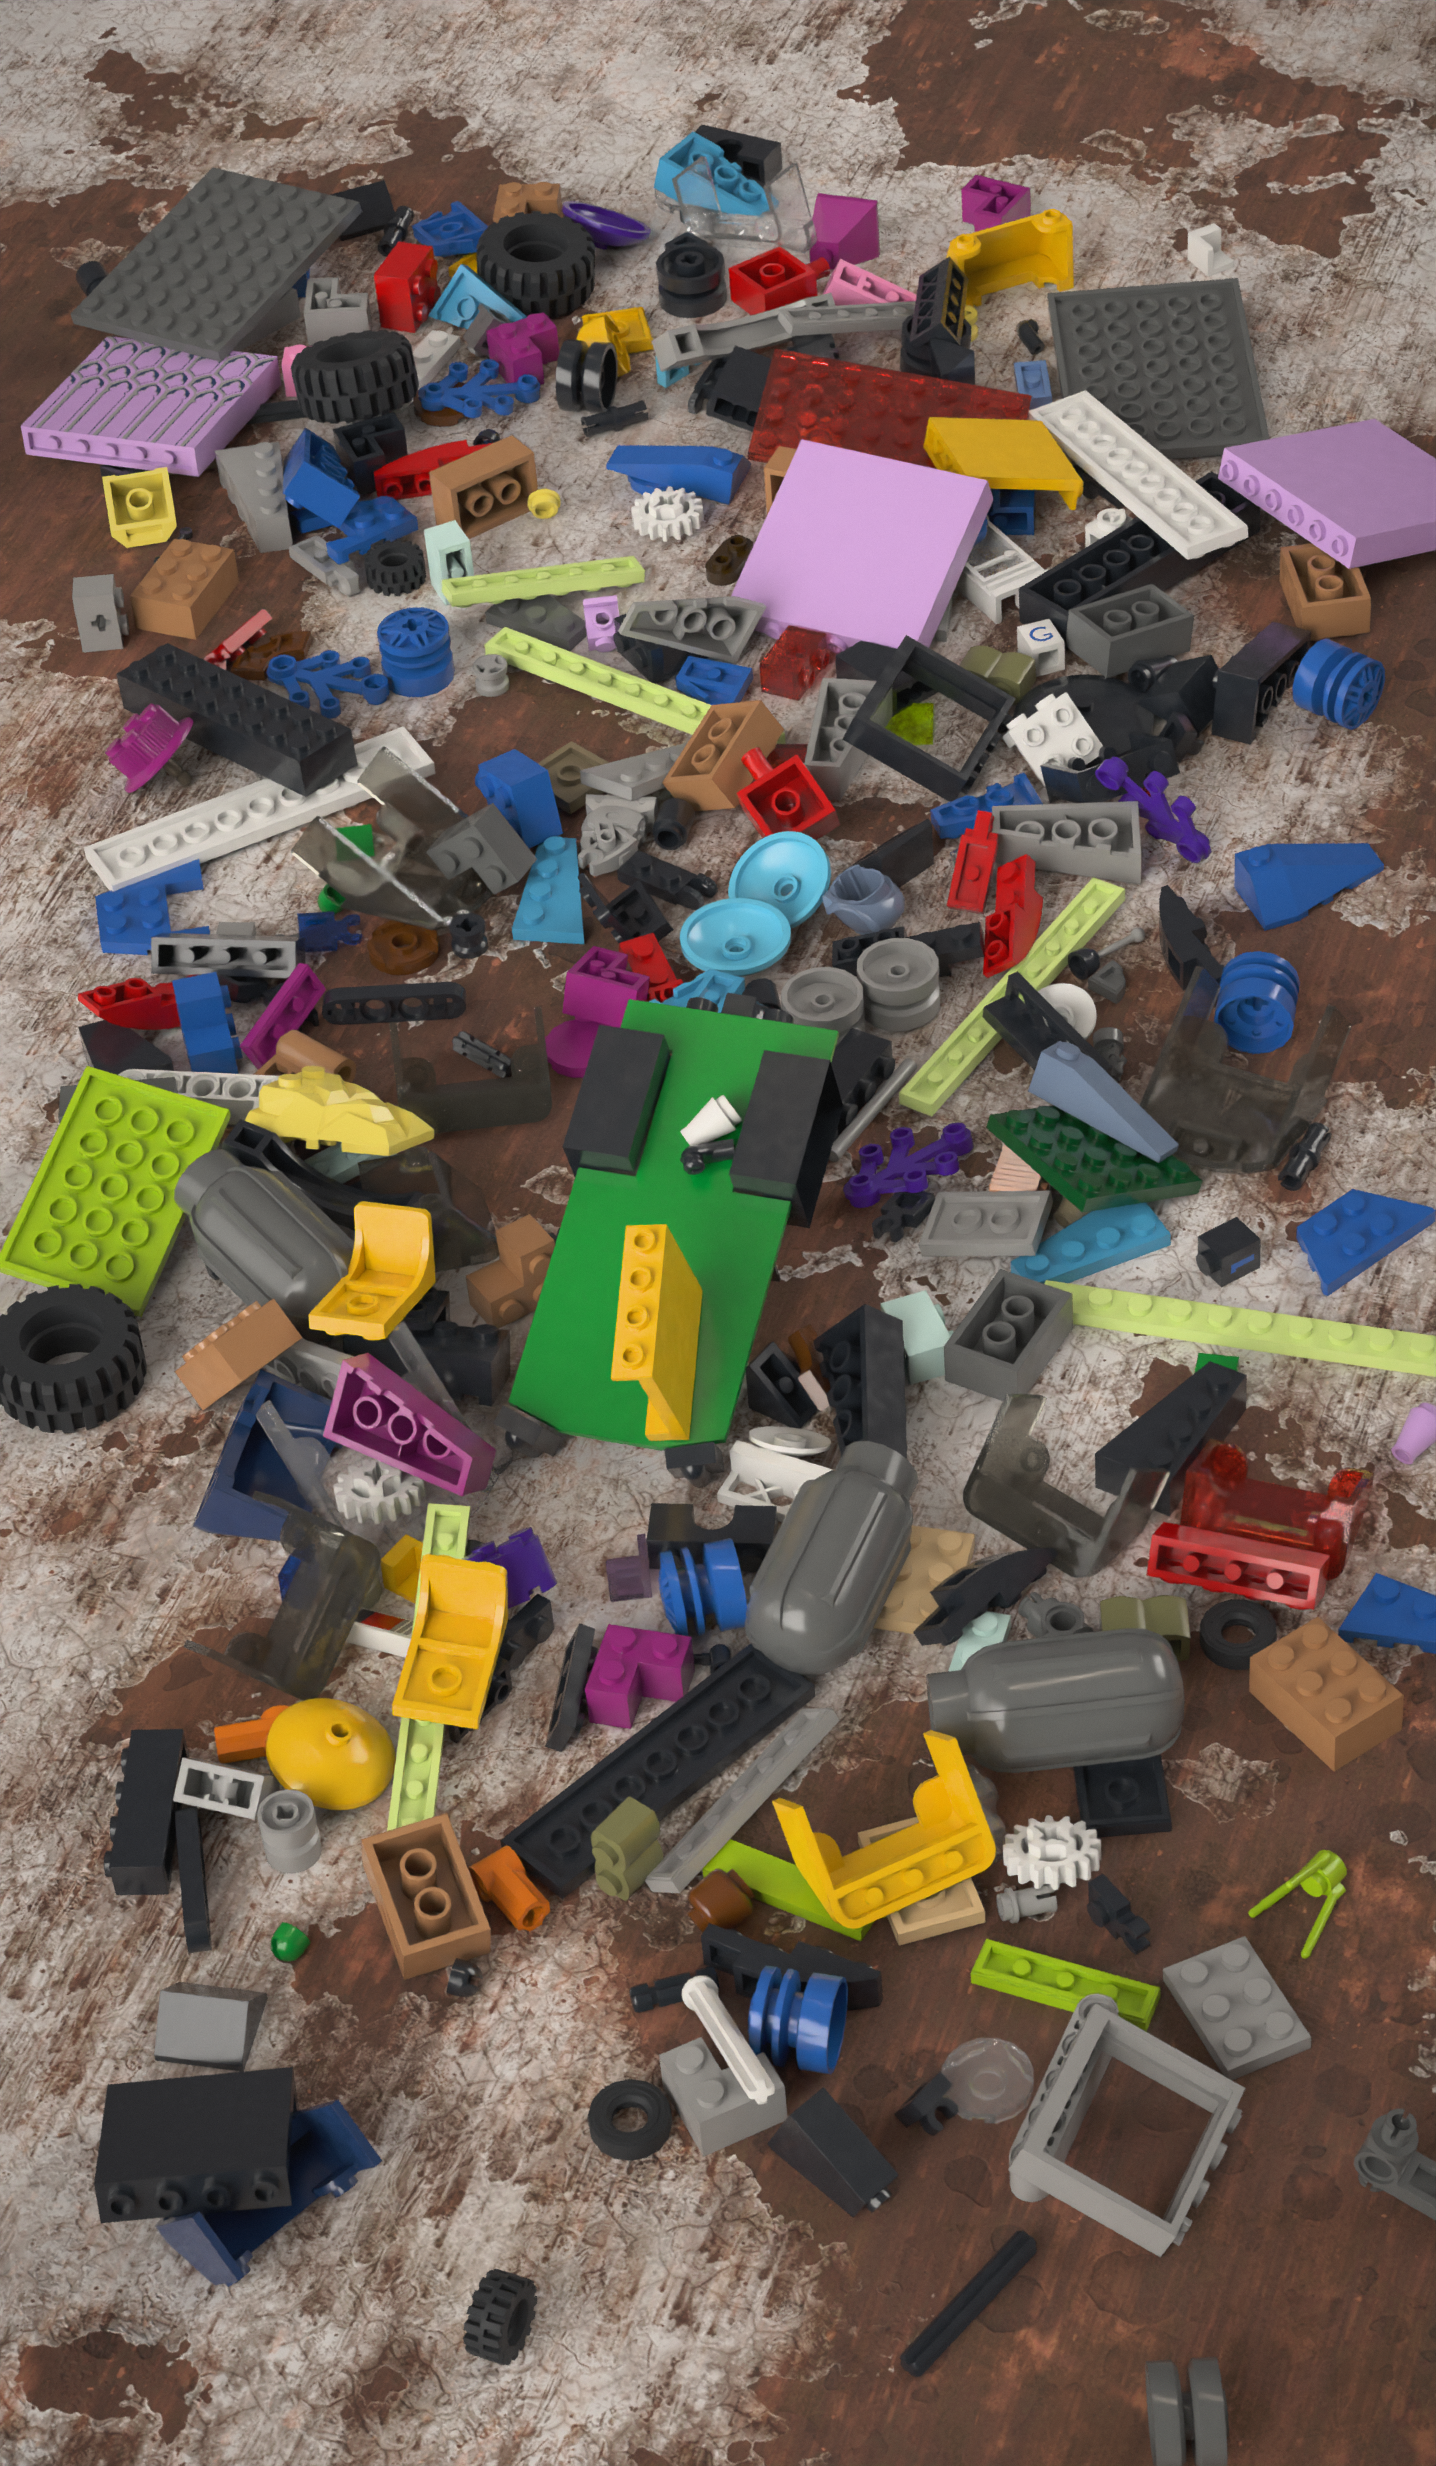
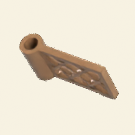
M291 1030L278 1040L276 1054L253 1075H273L277 1070L285 1074H297L302 1072L303 1067L320 1066L325 1068L326 1073L340 1075L344 1081L352 1083L356 1074V1064L353 1060L300 1031ZM234 1127L225 1129L219 1143L223 1144Z

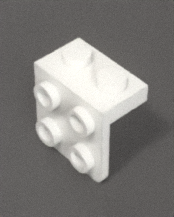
M1066 692L1058 698H1055L1052 693L1035 705L1038 709L1035 714L1029 718L1024 713L1006 725L1009 731L1002 736L1009 749L1016 745L1044 787L1045 783L1040 765L1048 763L1068 768V761L1072 757L1083 759L1086 765L1099 756V750L1103 746Z

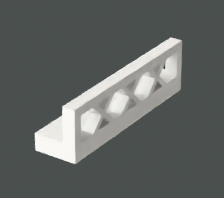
M736 1440L730 1450L731 1472L717 1492V1500L732 1507H735V1505L777 1506L772 1504L770 1499L784 1495L794 1500L800 1486L804 1482L815 1480L833 1469ZM739 1482L755 1486L757 1489L756 1492L746 1495L733 1492ZM791 1504L783 1507L777 1506L778 1521L783 1522Z

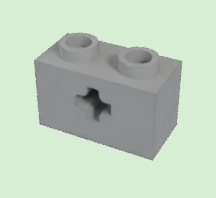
M114 574L73 578L72 600L83 653L123 649L124 635H129V621L127 614L121 615L120 608L124 607L122 587H116Z
M182 1758L173 1801L258 1820L257 1811L260 1803L267 1796L278 1791L280 1783L276 1776L200 1758Z

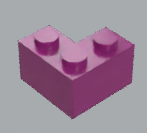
M975 175L961 189L962 222L973 224L974 232L1031 216V189L1028 187Z
M544 312L531 314L527 318L512 323H503L496 328L486 331L489 359L499 363V374L507 383H516L520 376L528 374L535 376L540 385L545 384L543 365L558 360L559 343L557 327Z
M593 946L567 971L562 1013L572 1015L581 1022L595 1021L620 1028L629 999L647 1002L650 976L626 971L628 954Z
M608 1624L585 1687L589 1723L631 1729L642 1697L676 1702L687 1694L695 1673L692 1637Z

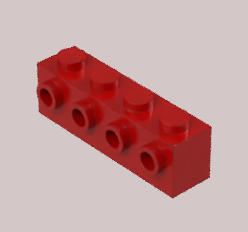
M1163 1522L1152 1534L1146 1576L1160 1578L1162 1581L1171 1584L1185 1583L1200 1586L1210 1592L1239 1594L1254 1601L1268 1600L1283 1603L1293 1609L1314 1610L1325 1594L1330 1555Z

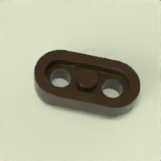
M733 535L726 539L706 562V578L708 582L717 586H726L736 582L741 575L754 543L742 535Z

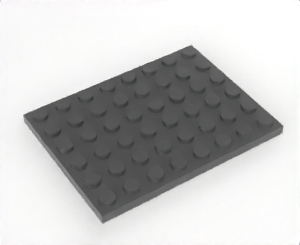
M213 167L70 314L73 323L222 362L362 213L360 203L342 197Z
M1238 278L1047 293V304L1062 399L1086 390L1167 459L1222 456L1226 447L1270 439ZM1071 459L1072 465H1077V464Z

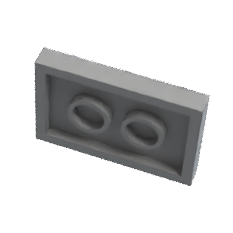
M1050 1190L938 1192L919 1242L922 1257L1035 1256L1053 1205Z
M1245 1936L1163 1969L1164 1983L1218 2068L1228 2079H1237L1311 2048L1310 2034Z

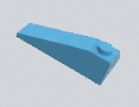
M691 132L659 159L654 188L678 202L759 221L774 209L777 201L755 180H748L741 174L742 168L736 162L731 164L724 158V151L718 145L695 132Z

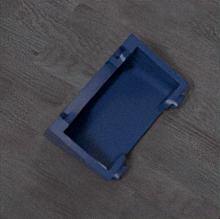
M260 1369L230 1428L193 1522V1527L211 1534L298 1543L301 1537L308 1539L318 1516L311 1514L313 1510L311 1503L327 1460L334 1447L338 1449L343 1447V1445L323 1437L332 1400Z

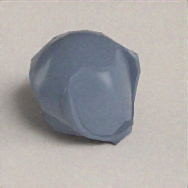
M857 864L849 867L836 877L830 889L823 895V904L827 915L834 913L847 927L858 934L864 935L883 929H891L904 912L905 898L889 876L883 875L875 869H865Z

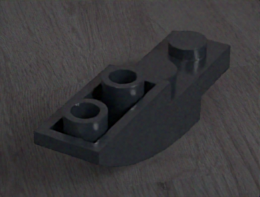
M1168 885L1161 887L1159 898V938L1166 965L1183 991L1197 986L1211 1004L1216 1007L1222 971L1225 966L1217 962L1212 956L1209 947L1204 943V939L1207 937V930L1202 919L1196 918L1188 909L1185 900L1182 897H1178Z
M980 922L966 925L961 924L952 928L924 932L910 937L907 936L905 927L902 926L832 941L833 968L845 970L856 977L857 959L862 952L874 943L890 938H909L923 942L932 948L939 959V977L952 975V963L984 957V932Z
M1034 1548L996 1554L977 1560L959 1569L930 1592L938 1607L913 1633L922 1646L940 1643L942 1646H947L954 1643L963 1635L964 1631L962 1629L971 1620L983 1615L988 1608L1000 1606L1001 1609H1005L1016 1604L1023 1596L1021 1592L1030 1583L1039 1580L1047 1573L1046 1566L1058 1555L1054 1548Z
M538 1593L511 1619H508L481 1721L497 1704L503 1703L512 1690L510 1671L517 1669L525 1657L539 1643L545 1642L554 1630L551 1601ZM448 1725L450 1740L457 1744L469 1731L475 1729Z
M711 1923L708 1924L701 1935L704 1965L712 1966L717 1970L733 1975L737 1994L752 1998L761 1971L765 1966L780 1968L782 1980L788 1969L797 1970L800 1977L801 1992L805 1991L809 1978L813 1973L846 1978L848 1987L847 2010L879 2007L883 2001L881 1971L875 1970L867 1963L854 1962L833 1954L825 1947L812 1946L798 1941L791 1954L776 1945L763 1944L743 1936L734 1929H724Z

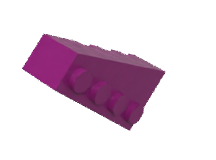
M369 1353L343 1359L323 1437L460 1496L487 1488L497 1451L494 1447Z

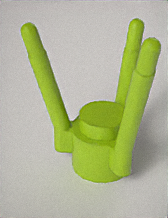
M1329 1850L1319 1851L1297 1874L1250 1909L1249 1916L1251 1918L1258 1916L1300 1884L1311 1896L1320 1897L1321 1895H1326V1901L1301 1951L1302 1958H1309L1336 1901L1346 1892L1345 1887L1340 1883L1347 1875L1344 1862Z

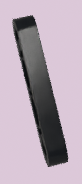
M455 982L334 988L327 991L323 996L322 1015L327 1022L334 1025L454 1019L460 1017L465 1012L467 993L463 986ZM407 998H417L422 1004L417 1007H409L403 1001ZM431 998H433V1004H429ZM446 998H452L453 1002H447ZM370 1000H380L385 1006L380 1009H372L366 1003ZM355 1003H359V1008H355ZM335 1004H341L342 1009L337 1008Z
M197 1806L175 1810V1825L187 1948L189 1954L212 1950L199 1811Z

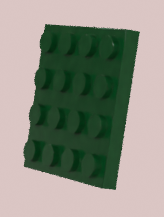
M1054 1105L990 1114L986 1126L991 1133L1082 1213L1198 1194L1203 1182L1190 1170L1186 1163L1178 1160L1173 1155L1158 1163Z

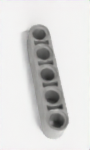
M1091 1994L1082 1998L1077 2004L1010 2149L1009 2167L1080 2025L1093 2005L1096 2003L1118 2016L1117 2004L1111 1997L1105 1994ZM1094 2047L1043 2150L1063 2163L1112 2058L1111 2055ZM1009 2171L1011 2191L1017 2198L1027 2202H1036L1049 2195V2193Z

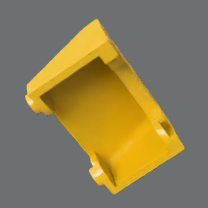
M1047 209L1042 213L970 234H961L950 242L946 258L950 256L969 279L966 305L974 307L973 305L976 307L982 306L983 295L1031 281L1038 289L1044 287V282L1056 284L1059 292L1074 288L1073 223L1059 210Z

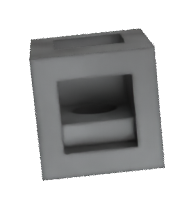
M480 303L478 306L480 312L463 338L469 344L467 349L474 355L483 358L484 355L489 357L486 331L496 328L503 323L511 322L503 313Z

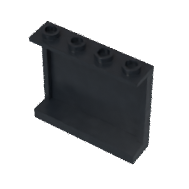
M293 2067L107 2084L94 2180L100 2223L184 2216L196 2212L206 2214L292 2205L288 2173L292 2117L299 2107Z

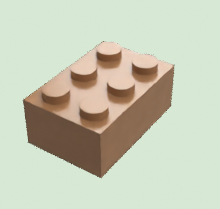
M513 435L429 472L436 526L455 520L468 539L530 512L527 503L528 497L538 490L534 452Z
M174 539L130 595L136 629L196 640L239 583L234 549L191 542L185 539Z
M1312 543L1280 547V584L1297 628L1311 631V641L1370 633L1371 597L1359 567L1347 568Z
M761 700L711 705L662 784L674 798L687 801L695 811L736 808L740 804L736 793L754 780L747 767L743 765L741 758L745 753L756 747H759L765 758H767L776 748V742L783 733L784 728Z
M274 1298L262 1307L258 1301H255L181 1356L186 1363L177 1369L175 1373L202 1410H205L302 1339V1336Z
M1319 1617L1314 1618L1250 1657L1249 1692L1334 1772L1402 1730L1404 1695Z
M447 1813L361 1839L362 1864L404 1980L453 1965L456 1958L469 1960L491 1953V1929Z

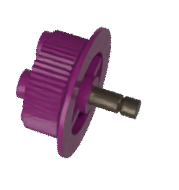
M151 703L143 710L140 716L135 713L123 726V730L126 733L121 739H115L105 751V754L109 757V762L128 778L124 786V790L127 793H132L139 789L161 768L173 778H176L183 787L190 783L193 776L188 771L183 770V767L171 757L192 728L193 720L190 717L176 721L160 705Z

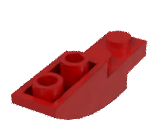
M467 440L433 446L401 457L374 472L377 497L388 496L395 500L432 495L429 472L493 443L468 447Z
M1027 854L997 868L996 908L993 914L986 916L983 975L987 978L1018 965L1031 950L1040 927L1043 897L1034 890L1035 861Z
M654 933L619 943V952L628 954L627 970L650 976L647 1002L656 999L661 1003L673 997V989L683 984L682 979L677 980Z
M129 978L125 982L109 986H98L94 990L78 993V1001L95 1015L121 1027L137 1030H161L181 1027L172 982L159 983L152 987L142 978Z

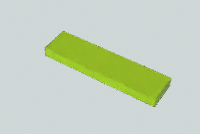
M732 1839L702 1869L703 1878L715 1869H722L726 1873L733 1869L754 1893V1899L858 1941L863 1940L874 1923L872 1922L856 1929L847 1928L836 1923L830 1917L796 1865Z
M990 1939L985 1940L971 1971L972 1984L1074 2012L1077 2004L1087 1995L1105 1994L1116 2002L1119 2017L1145 2032L1161 1997L1160 1987Z

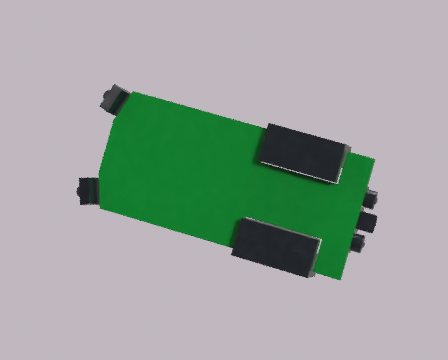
M733 993L726 994L721 1013H718V1006L714 1002L701 997L690 998L686 1008L629 999L620 1028L599 1025L563 1144V1149L575 1180L508 1401L511 1406L563 1434L665 1451L667 1470L675 1479L686 1478L697 1488L707 1486L712 1480V1474L725 1472L723 1454L716 1444L726 1443L770 1282H780L781 1279L776 1266V1260L786 1225L810 1228L843 1109V1102L831 1065L839 1032L837 1030L793 1024V1016L779 1009L765 1010L762 1019L751 1018L757 997ZM721 1095H724L742 1121L735 1125L737 1130L710 1142L733 1138L736 1145L734 1158L705 1164L703 1172L697 1175H690L684 1171L683 1163L680 1161L682 1152L690 1146L680 1131L693 1120L712 1097L716 1100ZM667 1224L703 1290L689 1440L649 1441L645 1435L648 1396L638 1380H611L627 1225ZM504 1405L493 1422L495 1425L506 1430L505 1441L508 1446L529 1458H537L543 1452L554 1457L563 1441L561 1437Z

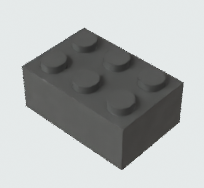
M1149 584L1070 609L1065 646L1106 678L1114 677L1129 671L1138 660L1159 658L1166 655L1176 656L1189 652L1194 615L1154 584Z
M999 1269L944 1345L945 1381L1019 1406L1073 1329L1072 1293Z

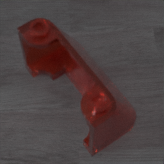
M1210 1439L1186 1472L1180 1525L1330 1555L1327 1581L1337 1578L1345 1569L1372 1492L1374 1472L1356 1468L1339 1470L1330 1481L1328 1494H1321L1247 1478L1248 1458L1245 1452L1235 1444Z

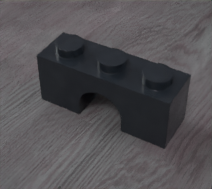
M703 124L695 131V133L718 145L724 151V158L731 164L736 162L742 168L741 174L745 178L751 176L768 185L783 169L781 142Z
M651 1503L646 1538L649 1569H660V1552L665 1551L672 1552L676 1569L682 1568L680 1551L684 1547L689 1549L695 1565L702 1564L704 1543L731 1538L736 1549L740 1570L757 1572L779 1530L777 1506L735 1505L734 1515L730 1523L722 1528L711 1530L701 1528L695 1524L693 1504Z

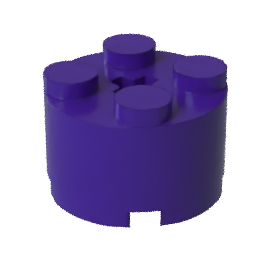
M532 1527L508 1536V1541L497 1547L494 1541L482 1544L472 1549L471 1555L462 1558V1560L490 1562L507 1570L508 1609L530 1600V1595L534 1593V1588L539 1586L541 1592L544 1593L558 1583L538 1535L534 1534Z

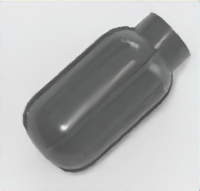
M224 1149L212 1150L197 1158L179 1178L175 1187L174 1200L190 1219L194 1239L198 1245L199 1258L247 1306L258 1301L262 1307L274 1298L303 1339L317 1344L333 1340L335 1335H329L325 1331L309 1328L308 1314L343 1277L349 1274L348 1267L353 1254L354 1241L282 1172L244 1166L231 1152Z
M857 1441L846 1447L835 1470H831L815 1480H807L800 1486L750 1585L751 1597L746 1611L745 1634L754 1648L760 1650L776 1665L786 1670L797 1672L805 1678H814L817 1675H823L847 1664L852 1657L862 1652L911 1550L910 1537L914 1519L909 1500L917 1486L918 1476L912 1464L900 1453L883 1444Z
M1123 1628L1000 1642L985 1646L971 1655L961 1670L926 1675L931 1730L956 1737L962 1755H971L981 1766L996 1772L1020 1773L1148 1758L1159 1755L1173 1746L1181 1734V1727L1184 1721L1185 1694L1183 1679L1171 1644L1160 1634L1144 1628Z

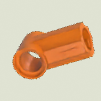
M277 1705L270 1707L263 1712L261 1719L215 1727L214 1735L219 1763L225 1764L265 1757L266 1741L271 1726L279 1714L290 1706Z
M506 1845L468 1867L479 1897L487 1903L492 1900L518 1931L527 1930L530 1932L542 1925L544 1918L550 1913L549 1902L527 1878L523 1864L512 1848Z

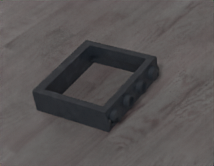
M906 635L857 711L842 740L951 802L957 799L960 792L967 795L978 777L972 774V772L975 771L980 774L990 755L985 753V750L992 753L1002 736L997 730L1004 733L1007 728L1006 725L1011 722L1013 716L1009 715L1008 711L1016 698ZM902 671L989 721L988 726L960 772L872 721L873 716Z

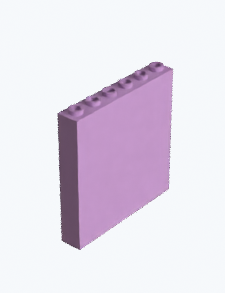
M1376 419L1224 448L1218 475L1219 480L1349 569L1436 550V459Z
M801 439L731 596L763 603L766 609L754 631L765 633L774 639H791L803 646L812 647L816 645L839 654L859 641L897 649L904 637L908 635L929 648L992 504L993 496L988 481Z

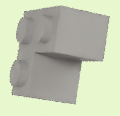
M339 277L308 279L304 307L308 346L337 335L342 336L346 335V333L372 330L368 293L341 294Z
M702 2037L659 2055L663 2089L703 2157L784 2122L788 2118L785 2086L764 2052L756 2055L775 2086V2093L767 2096V2103L757 2104L755 2099L748 2098L730 2067L724 2070L720 2069Z

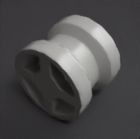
M488 654L475 660L473 664V671L477 677L475 687L480 695L496 697L506 693L509 689L510 682L506 675L508 666L504 657Z

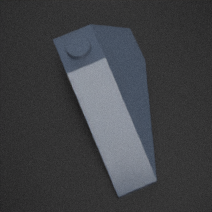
M1059 1041L1041 1051L1028 1092L1158 1163L1177 1152L1179 1144L1093 1058L1080 1052L1076 1045Z

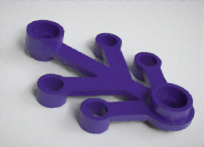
M1111 757V759L1103 761L1095 771L1097 779L1111 790H1118L1122 786L1129 792L1123 794L1118 802L1138 801L1139 816L1149 820L1144 826L1149 835L1155 839H1164L1176 844L1178 852L1192 863H1199L1202 859H1207L1212 852L1209 845L1210 841L1205 834L1196 830L1191 815L1196 810L1195 804L1185 796H1178L1170 809L1164 794L1165 789L1169 786V782L1161 773L1152 771L1143 782L1151 795L1150 797L1127 776L1129 768L1124 761L1117 757ZM1172 812L1178 817L1179 822L1174 818Z
M951 1123L943 1128L941 1139L908 1156L909 1149L915 1145L912 1129L900 1127L890 1133L893 1149L887 1168L876 1173L877 1166L884 1162L880 1145L868 1144L860 1148L859 1156L862 1166L859 1174L853 1176L843 1188L845 1198L850 1200L852 1206L864 1208L876 1204L881 1198L880 1194L907 1191L918 1193L924 1191L929 1186L927 1175L939 1174L949 1176L959 1171L958 1156L969 1153L974 1147L971 1131L963 1123ZM935 1157L934 1162H927Z

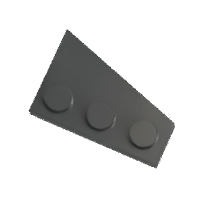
M540 595L531 600L521 598L505 600L503 603L493 604L485 612L486 623L502 629L507 627L567 651H571L587 636L585 621L550 595Z

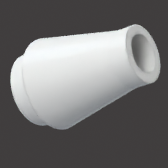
M721 1095L716 1100L712 1097L680 1132L690 1146L704 1144L737 1130L735 1125L741 1122L742 1119L726 1097Z

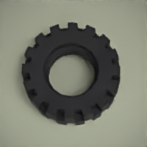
M397 539L391 543L388 540L384 541V545L378 543L374 545L375 549L370 548L367 551L368 555L364 557L366 578L369 588L371 590L374 589L375 593L380 594L383 592L384 596H390V594L401 596L400 593L405 592V594H409L411 589L417 590L420 588V584H424L426 578L424 555L422 549L417 544L412 545L411 541L402 543V540Z
M499 2269L487 2272L486 2278L483 2277L479 2282V2289L474 2291L472 2296L473 2303L471 2306H468L466 2313L469 2316L468 2320L464 2323L466 2334L463 2337V2342L466 2344L465 2350L469 2354L502 2365L511 2364V2360L515 2361L518 2357V2350H522L526 2344L525 2338L531 2332L530 2324L536 2314V2311H533L537 2304V2296H535L537 2288L536 2285H533L534 2281Z

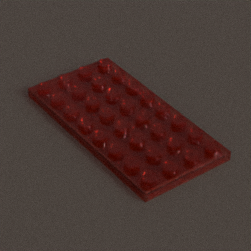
M775 348L748 449V460L767 463L779 446L797 449L801 439L936 469L923 448L929 417L1027 420L1032 395Z

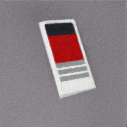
M363 1607L358 1608L343 1618L341 1630L344 1642L406 1658L411 1641L413 1620Z

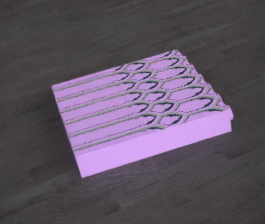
M107 336L21 425L26 455L150 471L167 467L168 473L199 477L216 458L215 450L224 449L255 415L256 411L260 409V404H264L280 387L281 379L277 356L231 351L222 362L134 339Z

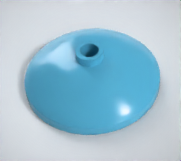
M785 831L764 837L753 844L741 856L734 867L729 881V899L748 898L768 903L785 915L790 924V929L795 928L812 916L823 902V895L828 891L831 879L829 858L816 840L800 832Z
M748 898L724 899L707 904L693 912L686 919L680 931L682 953L692 965L703 971L712 969L739 977L761 972L775 964L784 956L791 942L790 924L785 915L768 903Z

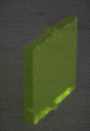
M913 703L892 715L885 729L913 745H933L934 703Z

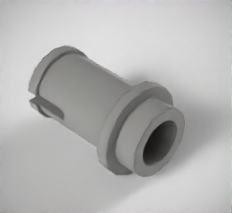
M1044 1884L1040 1889L1032 1887L1013 1891L1011 1887L1005 1888L1004 1893L997 1894L996 1897L1001 1920H1010L1014 1924L1018 1923L1021 1917L1045 1912H1056L1057 1899L1056 1896L1050 1897V1893H1054L1051 1884Z

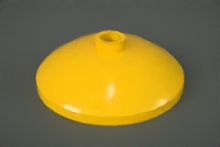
M314 1698L291 1705L275 1719L266 1741L268 1764L278 1782L285 1789L298 1790L307 1794L313 1801V1806L324 1809L349 1810L373 1802L387 1789L395 1770L396 1754L394 1745L382 1724L365 1710L341 1700Z

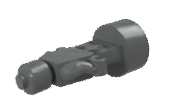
M1104 1027L1093 1034V1048L1112 1066L1111 1077L1118 1083L1123 1074V1066L1127 1063L1124 1055H1121L1120 1058V1054L1124 1050L1123 1033L1117 1028Z

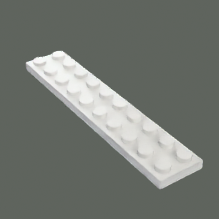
M1086 390L1028 411L1029 420L1042 421L1058 446L1069 458L1187 560L1200 558L1205 553L1221 547L1232 546L1235 542L1248 538V528L1243 521Z
M403 726L355 744L357 765L307 797L266 778L84 847L85 856L109 891H116L196 859H199L201 864L253 843H258L284 831L292 830L310 821L323 818L344 808L355 806L360 802L381 795L382 790L394 781L417 782L422 778L435 774L434 762Z

